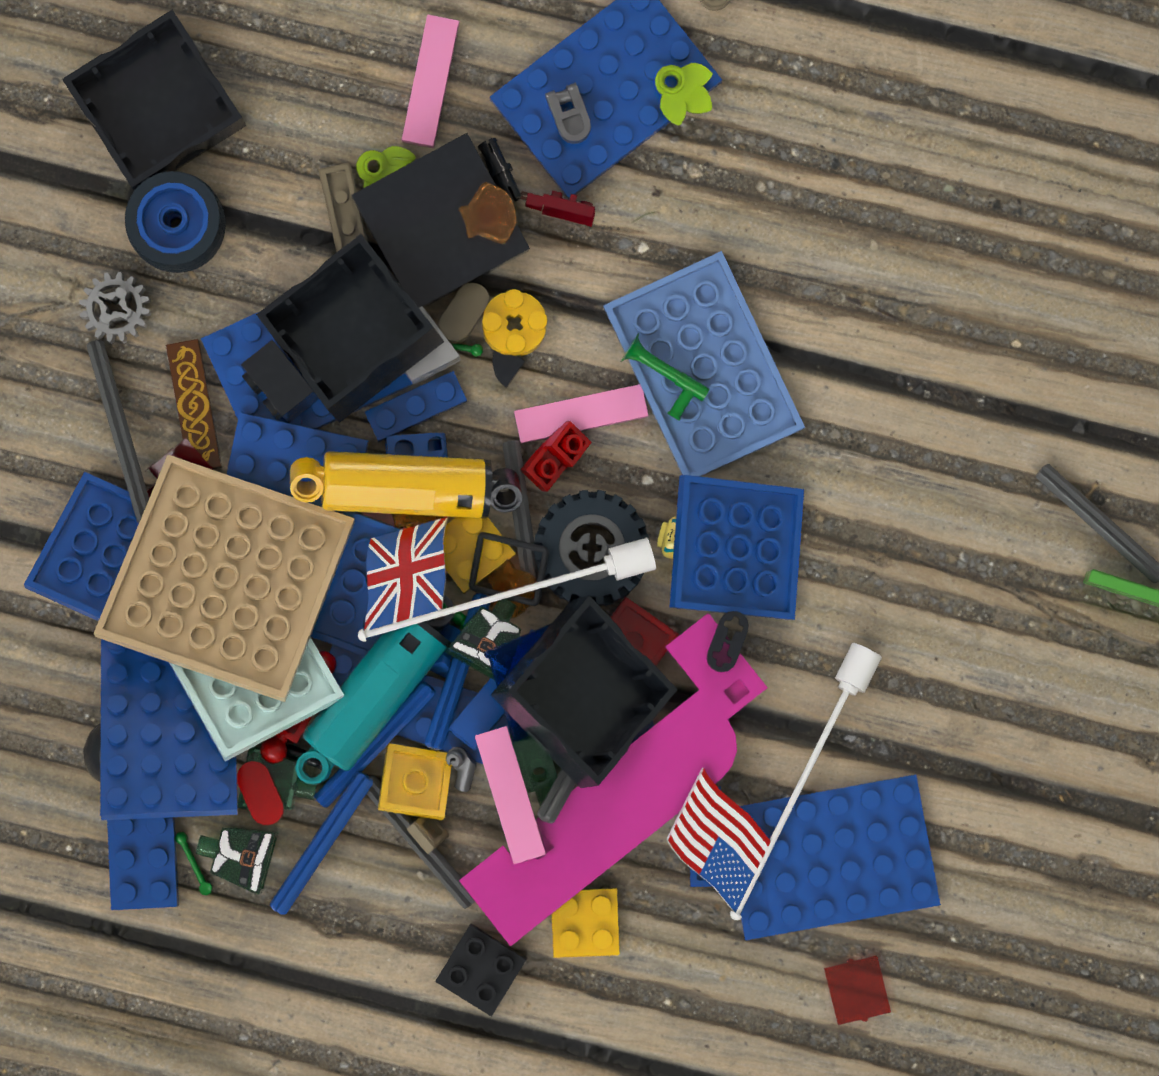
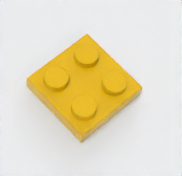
M455 517L446 524L443 542L445 570L463 594L470 590L469 580L478 535L481 532H487L502 536L489 518ZM484 539L475 585L516 555L510 545Z
M389 743L386 747L378 810L443 820L445 818L452 765L449 766L446 762L447 753Z
M617 888L582 889L552 913L553 958L620 955Z

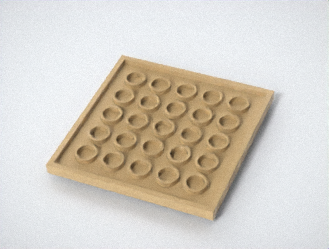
M167 455L100 616L94 635L97 638L285 702L354 526L355 518L335 511H326L320 506L301 502L294 497Z

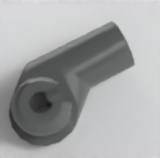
M453 747L446 755V762L458 771L454 787L459 791L468 792L471 789L476 761L466 749Z

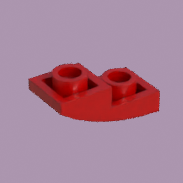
M566 421L535 451L520 471L541 491L548 492L566 467H573L592 442L571 421Z

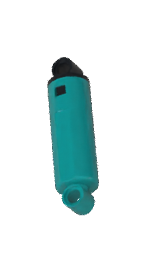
M444 595L443 603L446 604L447 608L453 607L454 603ZM455 613L446 615L441 620L431 619L381 634L340 686L344 697L320 711L304 731L303 738L311 745V748L306 753H303L296 762L295 770L301 781L307 784H319L328 779L335 765L344 771H349L451 644L440 632L444 627L452 623ZM311 758L318 759L322 764V772L317 777L309 776L305 770V765Z

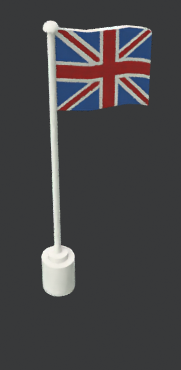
M448 517L371 538L368 546L366 559L368 605L364 631L361 629L358 632V638L366 642L368 637L607 570L609 576L615 575L616 580L656 570L652 548L647 537L608 548L609 555L604 556V564L442 609L446 585L443 542Z

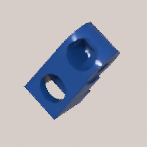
M445 433L386 436L385 438L386 454L448 458Z

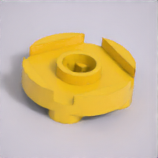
M516 289L494 297L486 306L482 320L483 335L487 344L501 354L514 356L528 355L536 350L545 337L547 316L540 302L533 296ZM509 317H519L521 319L520 325L523 328L520 331L516 328L511 331L508 330L509 322L507 319Z

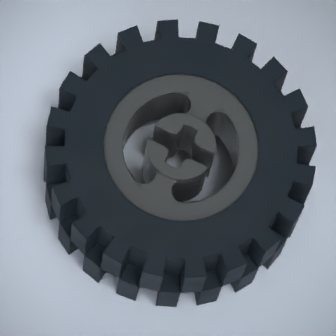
M582 490L578 494L572 496L569 494L563 497L559 503H554L548 509V513L545 517H542L537 534H535L534 544L544 546L549 551L544 580L581 570L572 563L569 557L572 552H576L583 562H588V551L582 550V547L589 544L590 533L584 534L577 542L571 540V536L579 528L587 525H596L603 527L612 535L615 542L612 545H608L600 534H596V546L602 549L595 552L594 564H597L604 559V556L609 555L608 548L646 537L649 540V534H647L643 519L638 516L636 509L631 504L628 505L622 501L623 498L616 494L614 496L606 494V491L588 492V490ZM534 551L535 561L539 571L542 553ZM607 570L547 587L560 599L568 602L590 596L599 606H608L629 595L639 584L644 573L616 580L615 575L609 576Z

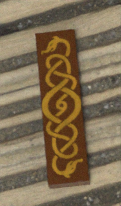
M198 339L167 344L166 349L183 440L186 438L213 469L222 468L200 342Z

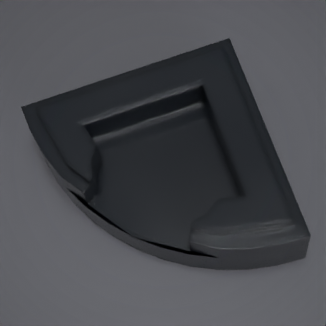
M494 350L492 363L498 381L507 388L525 364V361L519 356L504 355Z

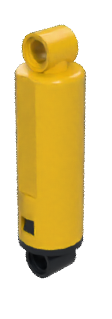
M328 451L324 455L323 466L313 458L304 457L296 460L290 468V490L293 497L298 501L307 503L313 502L321 496L322 508L326 511L487 519L490 505L497 511L506 513L516 510L523 500L518 474L509 468H499L492 472L491 460ZM303 478H310V479H312L311 481H308V482L301 481V479H303ZM505 488L510 489V490L507 491V492H501V491H500L501 489H505Z

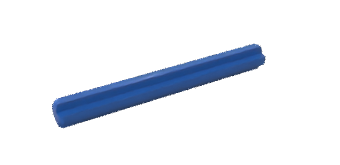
M476 593L473 595L472 601L488 596ZM490 603L468 610L460 636L464 631L477 637L480 636L485 621L480 612L483 609L488 611ZM462 639L458 640L460 641V643L462 642L464 644H467L468 646L476 648V645ZM456 649L424 742L425 746L434 750H441L443 748L472 657Z
M422 681L413 690L349 771H344L340 768L316 793L315 799L320 805L325 808L329 807L348 787L356 773L362 772L435 694L434 688L429 683Z
M360 771L356 773L270 902V907L277 913L287 914L373 785V779Z

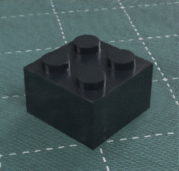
M273 340L241 364L246 371L242 375L243 379L256 395H259L261 392L266 395L267 398L262 402L277 421L283 417L290 423L319 400L312 388Z

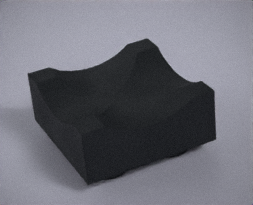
M470 924L435 982L492 1017L527 958L473 924Z

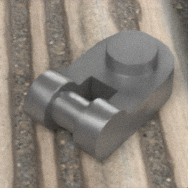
M575 82L567 85V89L555 93L553 90L545 93L560 136L567 143L571 144L585 141L591 130L590 119ZM571 101L574 108L562 112L560 105Z

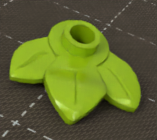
M690 63L682 68L676 65H667L658 71L655 77V86L662 95L660 109L672 124L680 126L686 116V111L693 114H703L712 110L710 95L703 85L710 80L713 73L698 63ZM667 77H674L677 80V85L673 88L668 87L665 83Z
M399 146L388 147L382 152L370 150L362 153L357 160L356 171L359 177L364 180L363 188L410 164L415 160L416 156L411 151ZM371 160L378 163V170L375 173L370 172L367 167Z

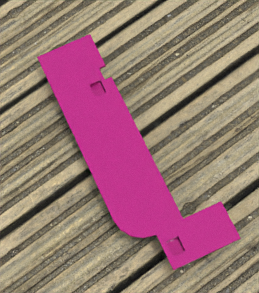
M709 613L665 646L699 690L630 744L627 752L599 786L585 788L577 786L572 790L553 824L544 822L539 817L536 819L546 855L513 864L511 854L502 846L459 880L510 947L681 811L702 767L715 784L732 767L737 753L736 734L728 719L768 687L741 653L734 667L727 672H715L709 667L706 659L707 652L718 625ZM726 643L723 644L720 652H713L712 657L717 660L716 665L718 667H722L723 663L731 662V658L727 656L729 645Z

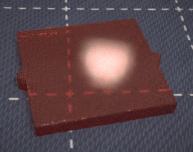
M877 955L855 961L849 958L846 963L824 968L838 1025L858 1020L867 1022L870 1017L891 1012Z

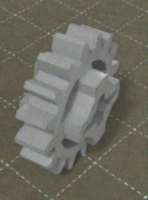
M108 272L104 273L103 282L96 278L92 279L95 285L94 289L84 288L83 290L89 296L88 299L79 300V304L87 309L80 313V317L90 320L85 325L86 329L91 331L97 328L95 337L100 340L106 334L107 341L110 344L114 343L116 336L123 343H126V335L129 333L137 338L139 335L136 328L138 326L143 328L148 326L142 320L143 316H151L152 313L144 308V305L151 302L148 296H141L146 290L142 284L134 287L136 279L133 276L124 281L122 272H118L115 279H112ZM117 287L115 292L107 294L102 293L103 291L109 288ZM132 294L136 300V313L131 310L129 303L132 299ZM105 301L115 305L119 303L127 314L117 311L112 313ZM95 303L100 306L101 310L99 322L95 316ZM118 323H128L124 327L113 329Z

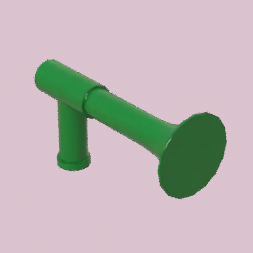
M639 333L621 359V362L629 359L639 361L683 389L671 410L667 412L668 415L680 421V417L693 396L703 401L710 390L684 372L678 371L647 351L640 343Z

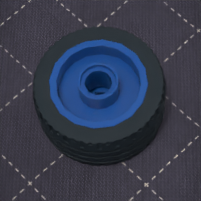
M179 171L158 173L147 178L141 185H138L128 200L125 211V228L128 239L140 257L157 269L173 273L198 269L216 255L223 242L226 220L222 204L210 186L194 175ZM173 220H182L179 226L175 228L171 227V223Z

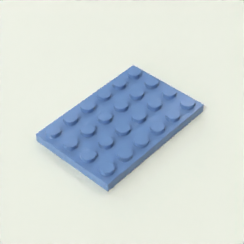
M722 251L603 305L624 353L639 333L640 343L647 351L710 389L703 401L693 396L680 417V421L668 415L667 412L671 410L683 389L639 361L628 360L682 475L702 477L805 429L802 419Z

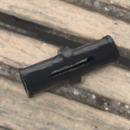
M491 138L488 140V145L484 141L477 148L480 150L489 169V174L494 180L506 205H510L512 200L516 202L521 199V192L511 173L513 170L511 164L506 163L497 139Z

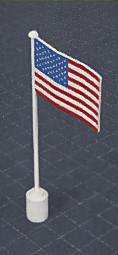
M856 643L851 644L835 677L840 682L838 688L843 690L770 839L746 811L715 785L702 767L666 840L686 865L714 887L732 909L730 916L733 920H740L742 918L740 913L848 695L856 696L858 691L865 693L882 658L876 652Z

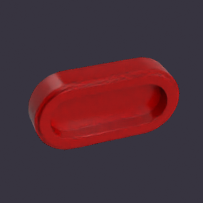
M250 761L242 765L237 773V783L252 818L262 825L277 823L284 814V803L268 767L257 761Z

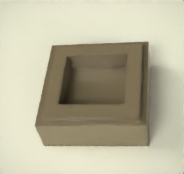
M420 817L406 829L427 854L449 837V834L436 819Z

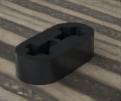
M737 611L727 612L721 617L706 657L709 667L715 672H727L737 662L749 628L748 620L742 613ZM733 617H737L739 619L738 624L743 627L742 632L736 631L732 640H727L728 628L724 626V622L731 621ZM726 643L729 645L727 656L731 658V662L723 663L722 667H718L716 665L717 660L712 655L713 652H720L723 644Z

